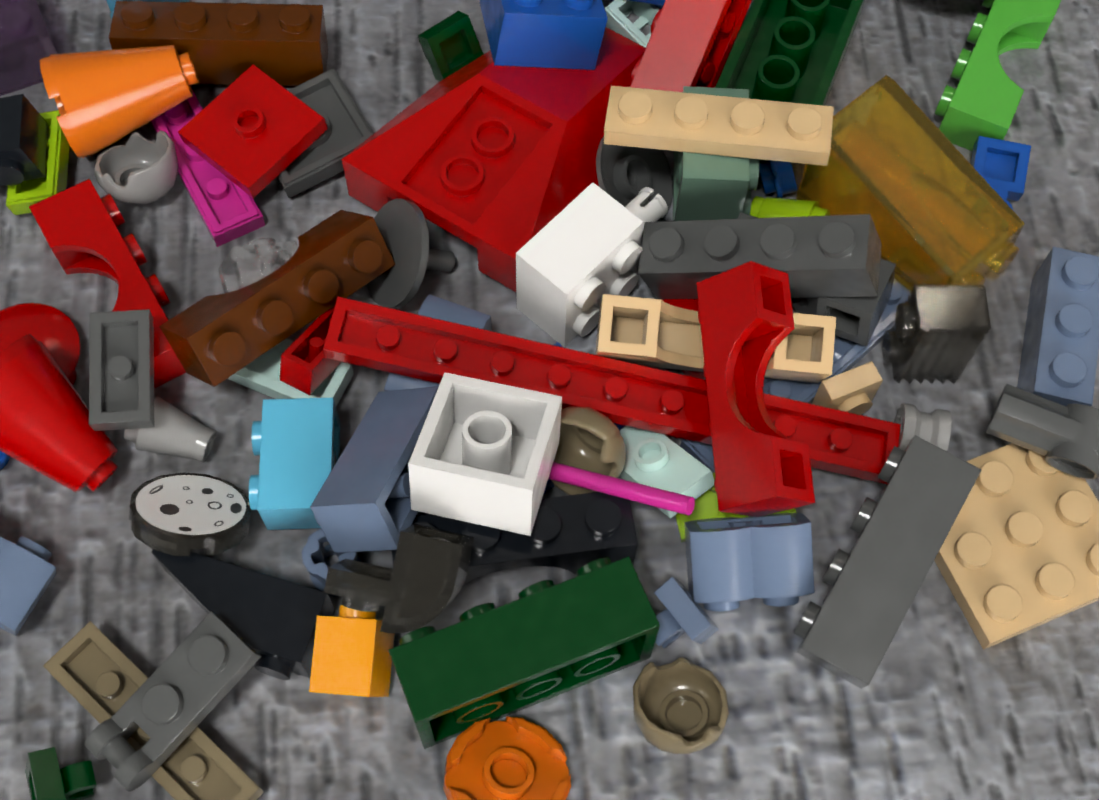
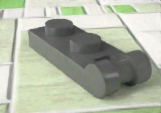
M211 611L110 719L98 725L85 741V747L98 760L106 758L117 769L114 777L127 791L130 792L137 789L154 774L262 656L220 615ZM140 727L150 739L141 749L136 751L127 739Z

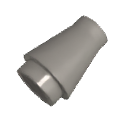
M157 396L154 398L155 427L125 429L124 439L134 442L136 450L193 458L205 462L214 445L217 431L202 425Z

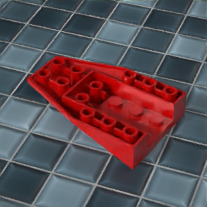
M606 27L595 70L494 65L490 50L438 82L341 159L348 193L351 197L377 212L393 199H405L414 202L423 212L425 219L477 248L478 269L480 272L516 292V252L592 182L599 186L596 173V155L600 141L604 136L611 86H631L632 70L638 60L642 58L646 48Z

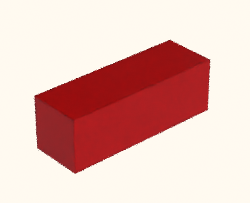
M335 306L320 315L281 354L280 381L311 395L341 363V361L324 358L323 347Z

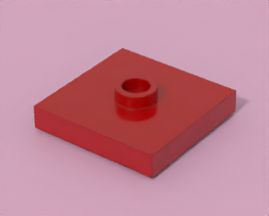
M252 64L180 129L178 133L187 146L254 199L328 129L324 117Z

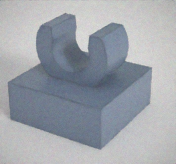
M671 577L654 591L655 595L667 608L656 615L660 627L655 642L659 647L662 645L663 648H667L684 632L692 641L702 644L719 630L698 603L693 602L685 586L674 577Z

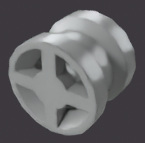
M901 403L895 419V423L901 424L898 448L905 451L910 441L916 435L947 451L952 423L950 411L935 409L931 413L920 412L915 405Z

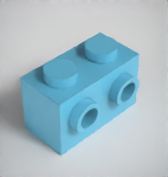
M334 398L264 399L262 403V421H253L252 450L255 456H260L259 475H251L249 479L251 510H258L267 530L321 528L316 522L310 506L339 459L340 419Z

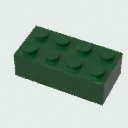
M753 0L715 88L749 89V99L825 106L861 15L865 0Z
M628 556L613 563L608 557L594 560L578 569L576 572L577 577L554 585L552 580L537 582L523 589L518 594V600L497 608L494 603L481 604L461 614L459 623L436 631L434 626L422 627L400 638V645L389 649V653L424 749L458 736L477 721L490 718V722L496 721L650 659L660 624L630 557Z

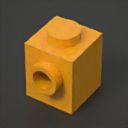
M340 605L338 617L317 615L309 692L363 697H389L392 667L389 649H392L394 646L396 622L376 620L377 608Z

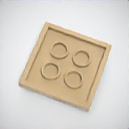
M1013 443L966 461L981 469V472L934 560L983 650L1099 600V501L1085 479L1059 471L1045 461L1046 456Z

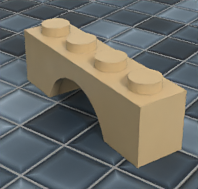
M603 294L599 309L595 355L642 366L703 372L704 355L698 311L676 307L661 299ZM793 313L795 329L781 341L773 352L764 378L819 383L832 375L836 317Z

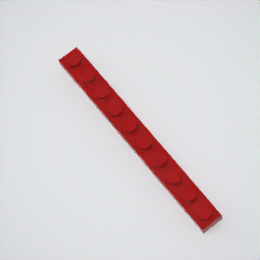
M337 297L323 347L324 358L439 384L444 372L558 395L562 396V409L569 406L590 407L605 415L616 424L712 445V437L709 431L710 416L707 386L704 379ZM763 393L766 411L777 430L792 440L808 443L812 468L887 484V482L878 478V475L893 447H898L901 424Z

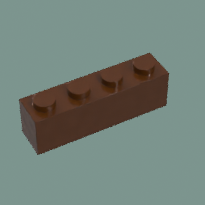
M116 1L109 33L112 49L175 45L179 55L186 52L189 53L199 79V83L196 84L230 85L252 64L284 86H298L327 71L328 44L323 5Z

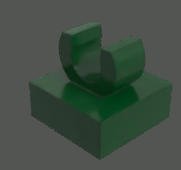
M460 11L418 35L424 55L430 64L435 79L438 81H442L483 55L469 15Z
M55 747L28 753L25 773L31 800H84L94 796L93 788L96 787V780L91 760L74 763L60 769Z

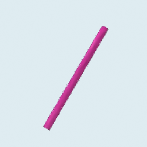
M553 462L548 478L688 516L692 514L695 506V499L690 496Z

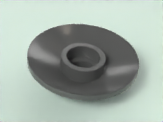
M603 136L596 155V173L599 187L624 207L638 195L642 188L654 189V194L648 199L649 202L659 193L666 201L669 211L673 196V181L670 166L663 150L604 144ZM666 215L660 218L657 222H661L666 217Z

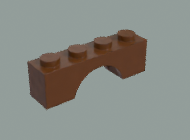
M339 210L297 237L299 240L297 251L284 265L273 273L241 289L224 294L206 296L159 326L186 373L213 387L217 386L334 307L337 297L347 298L396 265L374 218Z

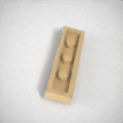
M611 86L604 127V144L827 166L831 150L834 106Z

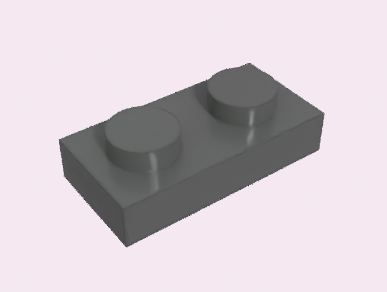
M149 309L90 313L89 425L94 431L155 427L154 318Z

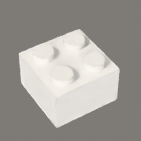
M444 372L408 463L411 510L531 536L559 446L562 396Z

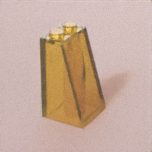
M887 75L833 116L828 165L805 164L796 195L798 200L819 201V207L829 209L830 216L870 214L882 243L881 258L896 263L894 278L911 292L918 294L921 300L940 315L945 313L958 300L964 305L967 304L982 288L986 281L984 277L993 270L995 273L1000 274L1010 265L1020 250L1014 243L1025 224L904 90Z

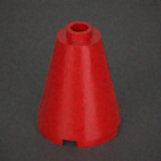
M27 334L0 352V451L75 493L85 486L92 492H95L117 470L118 466L111 459L118 450L105 431H94L89 425V408L43 342L37 340L31 334Z

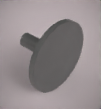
M393 199L378 211L374 220L396 265L366 285L372 299L379 306L397 309L405 306L415 296L423 281L426 269L451 272L455 264V256L451 251L429 248V233L426 219L421 209L414 202L405 199Z

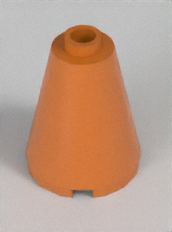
M175 45L51 54L39 60L49 99H55L60 112V116L56 118L70 147L78 158L92 157L192 97L191 85L199 83L189 53L186 52L179 55Z

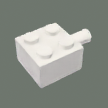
M592 182L516 252L517 309L563 347L569 344L577 335L584 337L589 334L598 324L603 294L628 296L639 280L637 275L638 260L643 251L640 245L645 222H657L667 214L668 206L666 201L658 193L649 202L648 199L654 194V189L644 187L624 207Z

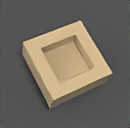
M871 361L821 381L812 404L862 415L872 407V400L883 379Z

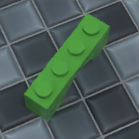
M1061 0L983 1L981 6L989 8V14L985 15L978 12L966 41L975 44L973 51L962 48L950 76L960 80L957 88L946 85L935 110V115L943 117L935 136L936 138L973 151L974 143L979 136L1004 139L1024 90L1015 84L1005 73L1001 66L999 55L1014 49H1038Z

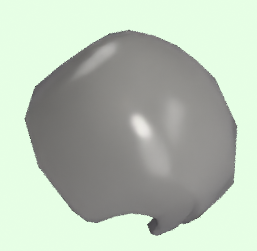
M162 130L156 134V141L147 140L138 132H134L125 145L111 147L98 155L94 168L96 181L107 194H111L118 201L133 204H148L157 201L174 186L178 174V160L174 142Z

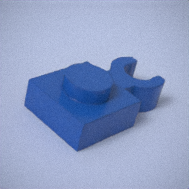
M984 136L977 138L973 146L966 191L981 194V196L969 211V227L976 228L981 222L983 211H992L997 215V232L1003 233L1011 224L1014 211L1008 200L1018 201L1024 194L1031 145Z

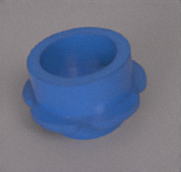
M767 160V162L759 164V174L765 195L776 192L777 198H783V195L797 191L791 162Z

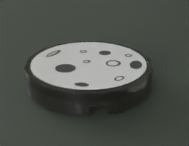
M196 473L161 475L142 483L131 495L129 506L131 530L137 539L153 550L184 557L190 556L191 549L207 548L206 555H215L239 545L249 533L251 517L249 499L242 489L224 479Z

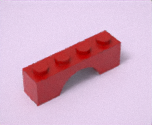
M87 179L29 206L66 275L93 273L115 281L119 289L117 301L112 311L150 310L154 318V389L185 374L186 371L159 327L168 321L162 307L170 304V300L155 274L147 278L142 274L139 266L147 263V260L134 235L131 233L122 238L117 226L124 224L125 220L111 194L100 198L91 180Z
M749 261L696 284L699 304L698 319L701 325L704 355L703 372L706 379L710 416L709 431L712 437L715 467L714 485L718 498V508L720 512L760 517L815 503L808 443L792 440L777 430L768 416L763 396L764 377L769 360L781 341L795 329L788 273Z

